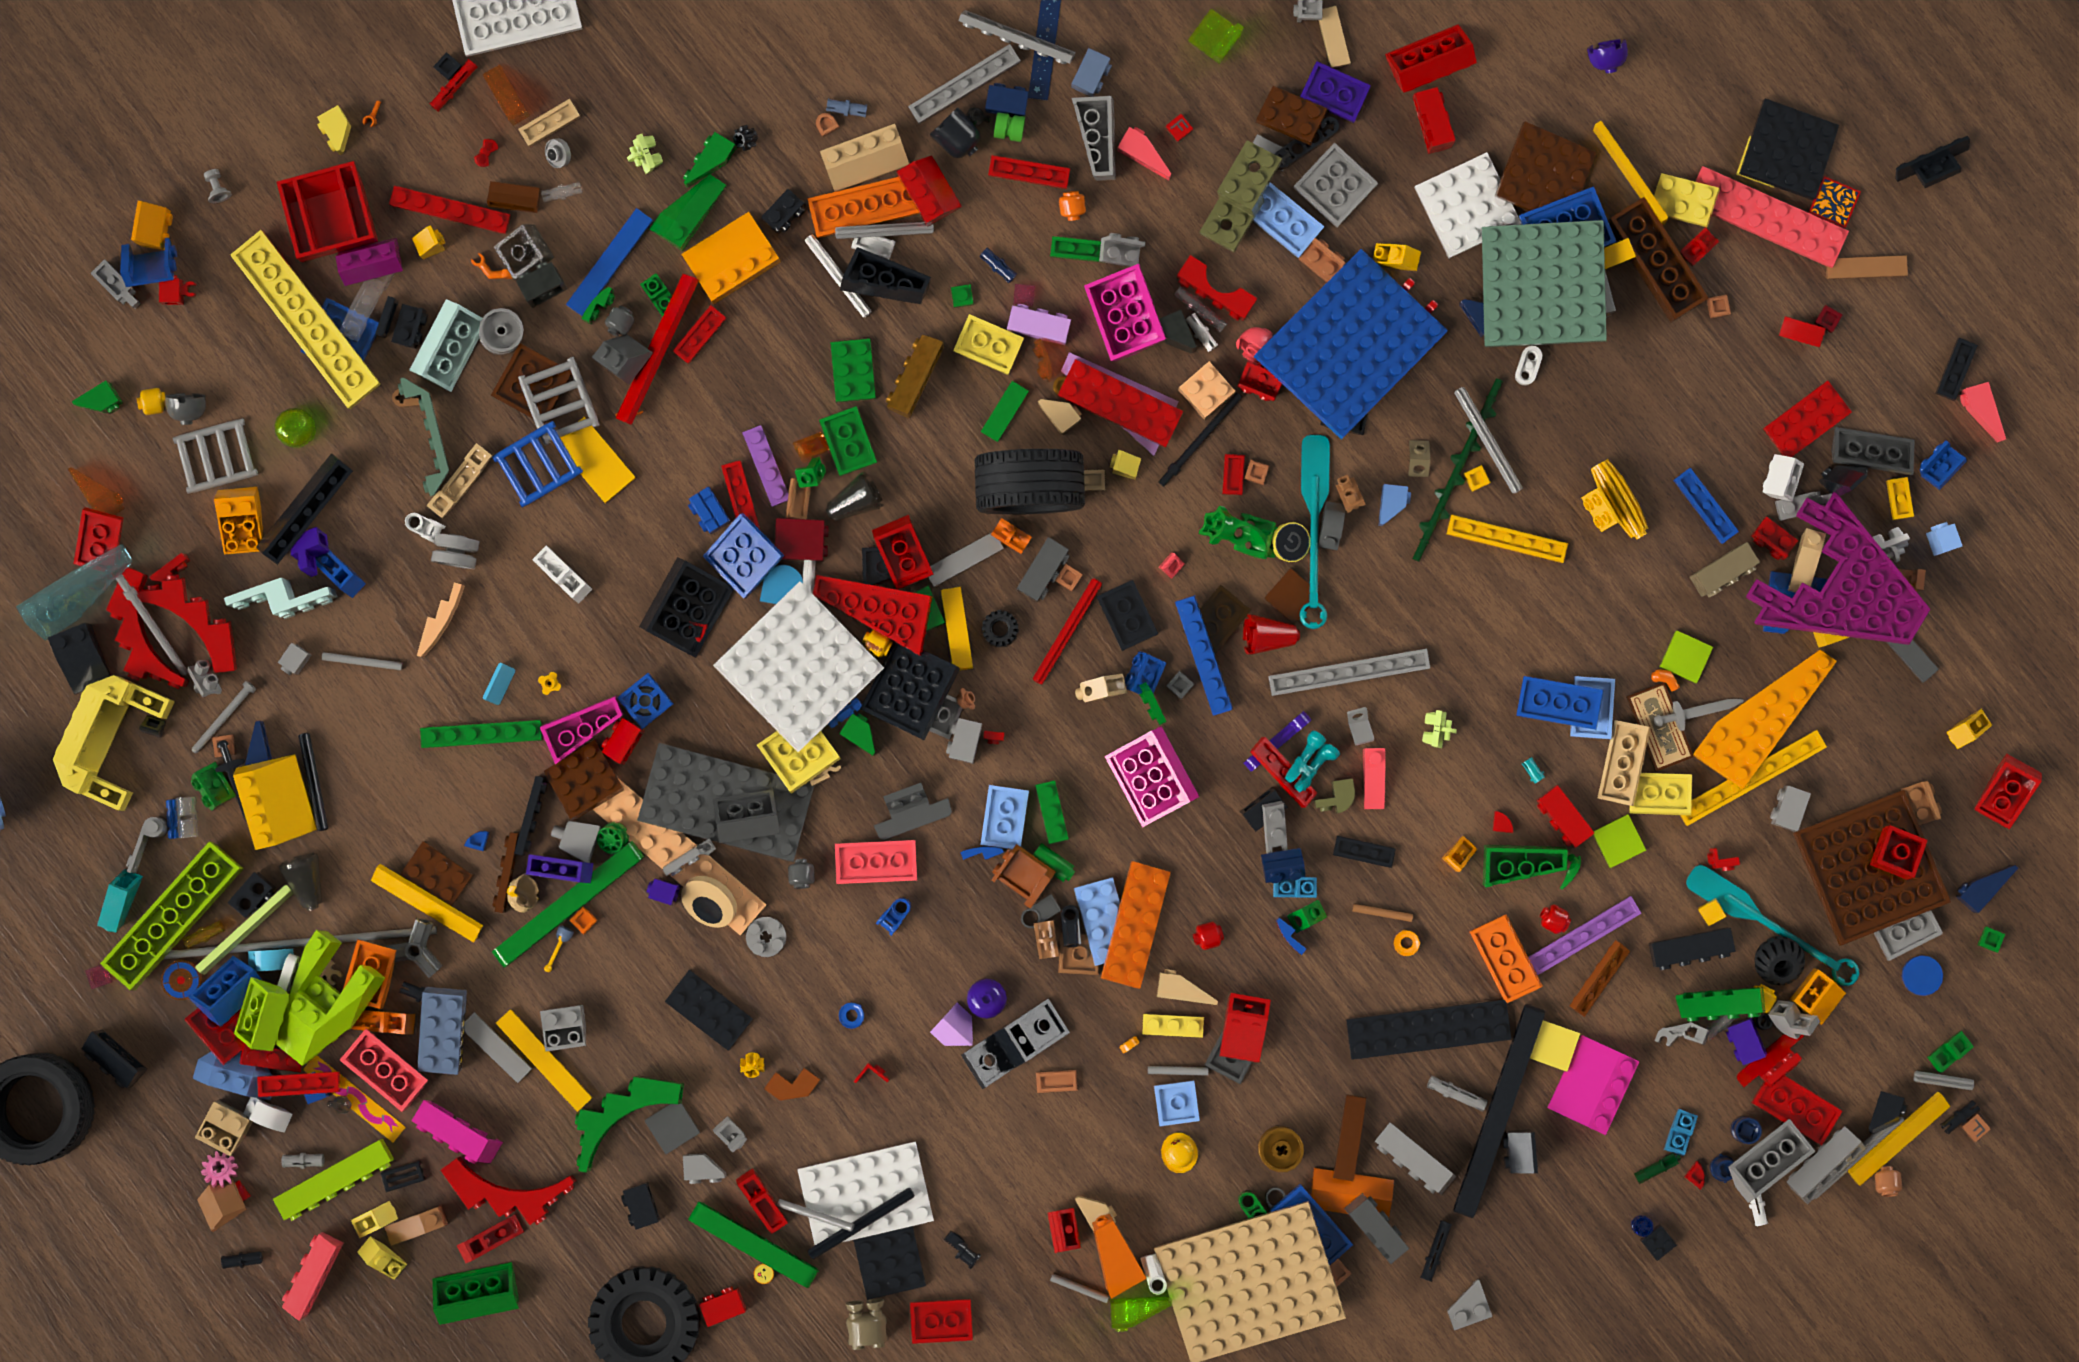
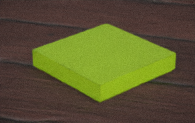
M1676 630L1659 667L1697 684L1713 647Z
M1629 814L1594 830L1595 834L1593 836L1609 868L1646 851Z

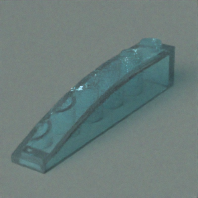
M121 544L55 581L16 606L24 622L42 639L48 640L47 637L59 633L79 620L86 609L95 603L100 594L104 593L108 586L133 561L124 545Z

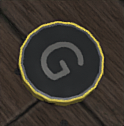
M1296 522L1280 525L1274 531L1272 537L1274 554L1286 562H1297L1303 559L1310 548V536L1306 528Z

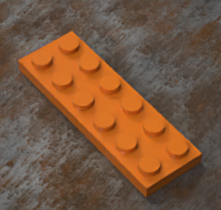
M898 177L808 198L817 238L834 235L836 227L875 225L920 214Z
M1134 861L1131 862L1101 979L1137 989L1141 988L1171 872Z

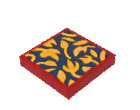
M1824 176L1816 199L1813 200L1808 213L1845 229L1861 191Z

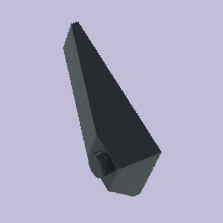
M1837 465L1831 468L1829 466L1821 473L1823 477L1819 482L1830 494L1835 492L1841 496L1852 491L1868 476V468Z

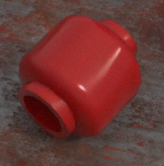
M1556 904L1550 905L1548 908L1544 907L1539 916L1542 918V927L1554 934L1564 933L1571 923L1569 912Z
M1212 921L1198 925L1196 933L1193 934V940L1195 945H1199L1202 950L1219 947L1221 941L1224 940L1221 926Z

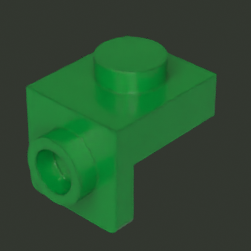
M820 457L812 458L807 467L796 468L795 470L800 488L818 486L826 473L825 466L821 463Z

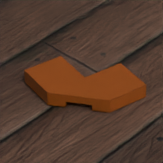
M803 1068L792 1084L776 1072L764 1089L780 1101L806 1097L810 1095L821 1079L806 1068Z

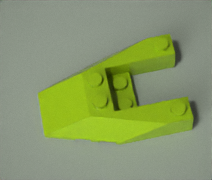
M316 930L304 948L290 987L289 1003L285 1008L283 1023L280 1025L276 1045L302 1066L311 1061L323 1051L322 1049L339 1039L340 1035L354 1026L386 979L373 967L360 965L341 993L326 982L320 975L342 944L328 931Z

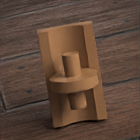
M1348 475L1337 479L1339 484L1336 485V488L1347 513L1353 509H1358L1359 506L1366 505L1354 477L1350 479Z
M1054 920L1034 923L1039 959L1058 957Z

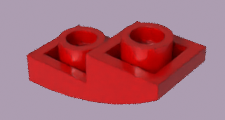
M1785 316L1779 336L1821 347L1826 328Z

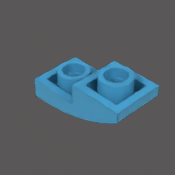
M1301 877L1298 880L1288 879L1282 880L1279 883H1273V897L1317 898V877Z
M1681 1109L1677 1110L1664 1150L1679 1154L1680 1156L1685 1155L1690 1136L1694 1131L1697 1115Z

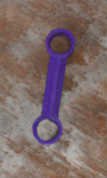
M1303 711L1269 741L1276 749H1279L1312 719ZM1252 755L1243 764L1252 772L1261 763Z

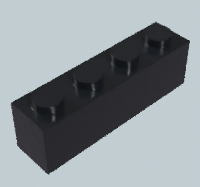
M1728 927L1648 943L1653 967H1659V970L1670 969L1672 964L1679 963V966L1690 965L1691 960L1699 959V962L1710 961L1711 956L1716 955L1719 958H1726L1731 956V952H1736L1732 931Z

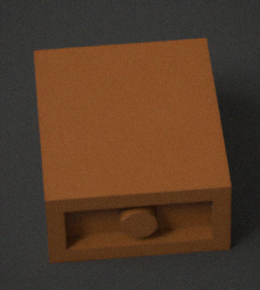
M1016 844L1013 850L1008 848L1002 858L1005 860L1003 864L998 863L992 873L995 875L991 881L995 883L998 879L1026 898L1027 900L1024 905L1031 909L1056 871Z

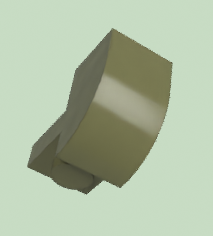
M1353 779L1332 781L1334 798L1314 800L1315 808H1320V812L1332 810V806H1335L1336 813L1347 810L1355 797Z

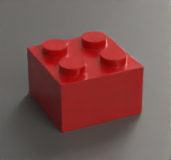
M1891 825L1883 827L1870 865L1906 880L1915 878L1928 840Z

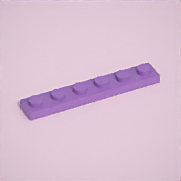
M1629 896L1528 956L1537 975L1640 915L1641 912L1633 898Z

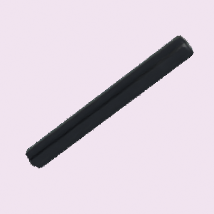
M302 733L298 738L317 831H325L328 829L311 738L309 733Z

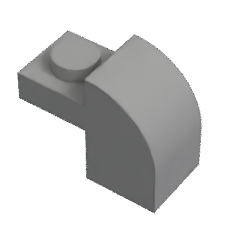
M1778 1000L1768 1014L1774 1025L1782 1033L1794 1039H1798L1800 1035L1810 1036L1820 1023L1817 1016L1801 1014L1796 1004L1789 1001Z

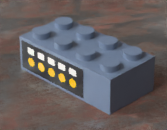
M426 987L422 992L417 1071L458 1075L461 1071L467 990Z

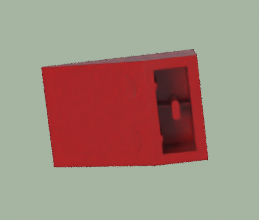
M1230 993L1219 1056L1260 1062L1271 1000Z

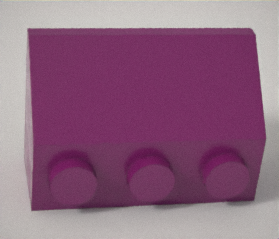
M397 238L338 252L335 256L338 273L345 286L403 271Z

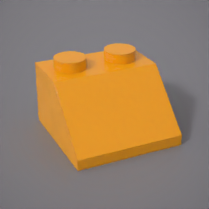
M137 201L131 240L141 247L165 250V238H169L167 233L168 226H171L173 219L171 211L166 207Z

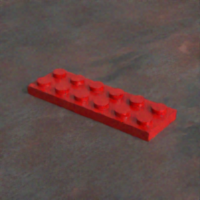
M1076 359L1058 393L1059 397L1165 448L1183 413L1182 410Z

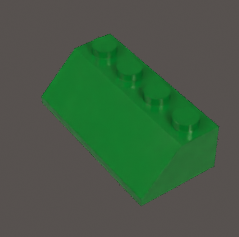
M512 1262L432 1278L433 1311L439 1325L519 1309L518 1290Z

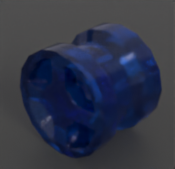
M1638 1215L1633 1218L1631 1229L1638 1236L1646 1237L1653 1231V1223L1648 1217Z

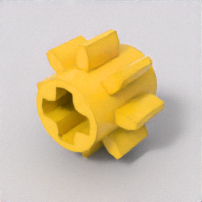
M754 1052L747 1053L745 1059L740 1058V1072H744L745 1076L749 1078L759 1076V1072H764V1058H760V1055Z

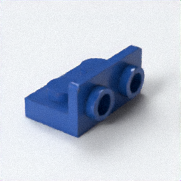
M1139 651L1133 658L1130 672L1124 679L1126 689L1140 694L1142 691L1139 685L1147 682L1154 693L1166 662Z

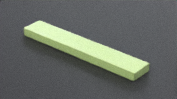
M288 885L283 886L195 966L198 972L205 975L289 899L295 891Z

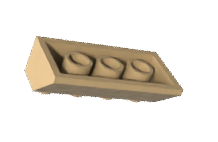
M895 124L820 151L835 192L901 169L909 164Z

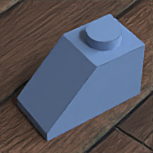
M1388 484L1382 486L1378 526H1383L1402 511L1406 504H1410L1411 492H1408L1407 486Z

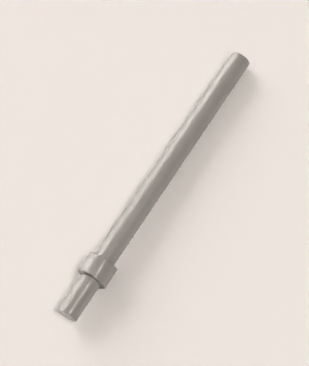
M119 575L116 580L124 590L123 594L126 599L132 602L181 676L188 673L186 667L138 598L135 588L129 585L123 575Z

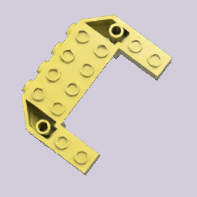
M115 675L87 685L81 694V699L72 714L71 721L64 731V736L53 758L62 786L118 811H125L133 792L97 777L98 772L129 705L161 719H167L175 701Z

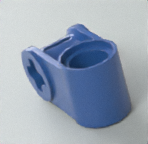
M898 898L882 914L876 924L884 927L889 931V935L892 936L910 912V901L906 898ZM901 901L907 905L906 912L901 913L897 910L896 905L898 902Z

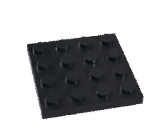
M1765 98L1762 101L1739 174L1810 200H1815L1839 125Z
M894 641L882 664L884 669L876 676L860 709L925 740L960 668L922 650V655L919 656Z

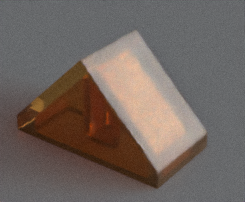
M822 432L792 443L803 464L830 450Z

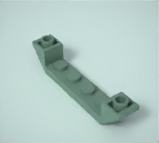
M400 378L401 383L398 384L400 395H404L406 399L420 395L422 399H419L421 411L426 413L427 418L423 419L426 431L430 430L432 438L428 440L431 450L436 452L437 457L433 458L436 470L440 469L441 472L425 476L426 481H423L425 493L429 492L430 496H434L450 470L431 395L409 380Z

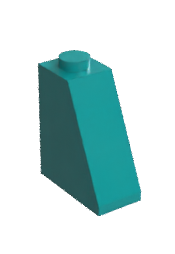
M124 869L109 884L97 926L104 928L106 931L116 933L124 925L143 876L129 873Z

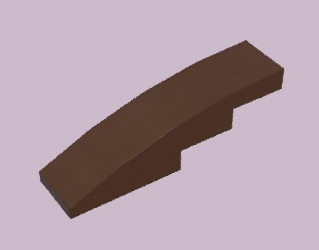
M1346 1094L1333 1178L1348 1181L1354 1180L1366 1097Z

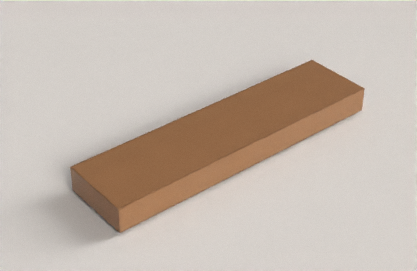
M1907 256L1837 258L1833 268L1826 266L1827 279L1908 276Z

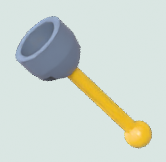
M559 925L556 933L559 942L549 963L544 967L545 972L552 971V964L562 943L572 938L573 930Z

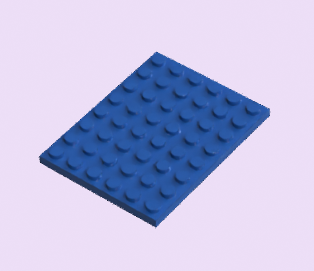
M1360 249L1254 357L1342 440L1448 330L1370 256Z

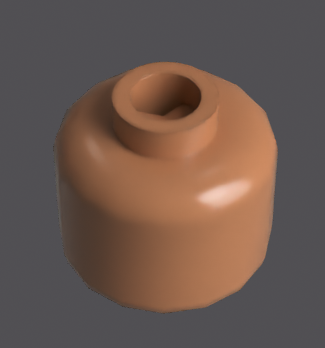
M1892 1166L1881 1167V1171L1875 1174L1876 1191L1882 1194V1197L1898 1196V1192L1902 1190L1901 1173L1893 1170Z

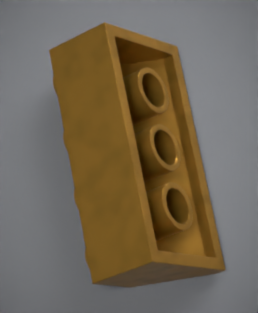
M922 335L920 339L916 338L912 346L914 352L911 357L907 356L903 367H905L903 375L899 373L894 383L897 387L894 393L890 392L886 399L889 410L910 419L944 349L942 341Z

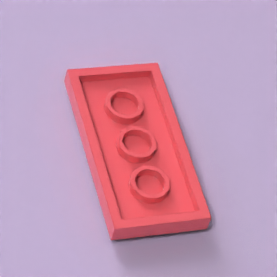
M916 840L835 844L836 884L917 880Z

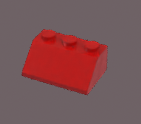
M932 155L916 160L897 171L898 178L927 227L962 208Z

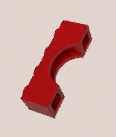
M1190 255L1177 274L1178 283L1185 288L1190 286L1196 290L1195 294L1202 299L1207 297L1213 301L1212 305L1217 309L1227 310L1229 312L1228 315L1234 320L1239 321L1240 319L1244 321L1256 303L1257 298L1242 288L1231 293L1216 291L1207 281V265Z

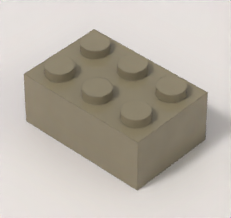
M1748 542L1695 572L1689 578L1701 597L1705 595L1711 597L1723 590L1721 586L1725 585L1727 587L1740 580L1739 575L1745 576L1757 569L1755 565L1760 563Z

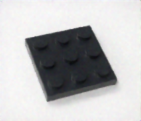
M913 1226L853 1240L867 1300L926 1286Z

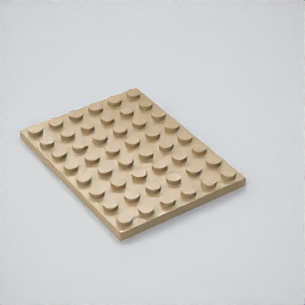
M1309 1201L1154 1247L1167 1283V1291L1190 1362L1204 1361L1346 1319Z

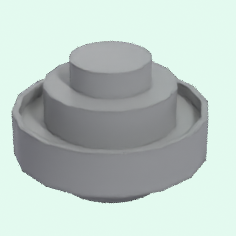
M555 138L549 140L545 146V156L552 167L562 168L569 164L571 152L568 144L563 139Z

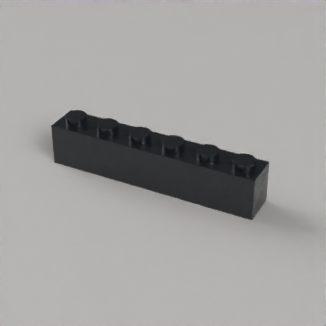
M331 453L256 548L278 565L353 470Z

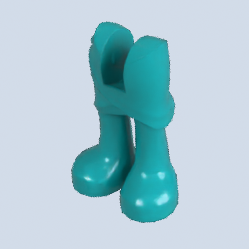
M1317 731L1309 733L1307 745L1303 753L1295 759L1294 764L1285 776V779L1291 783L1297 779L1300 773L1302 774L1295 784V789L1298 792L1305 791L1310 786L1313 777L1326 760L1334 761L1340 755L1337 748L1330 744H1324L1326 738ZM1317 749H1319L1311 764L1308 766L1307 762L1314 754V752Z

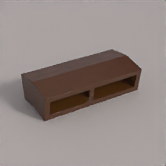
M490 181L487 204L488 207L537 213L541 189L538 187Z

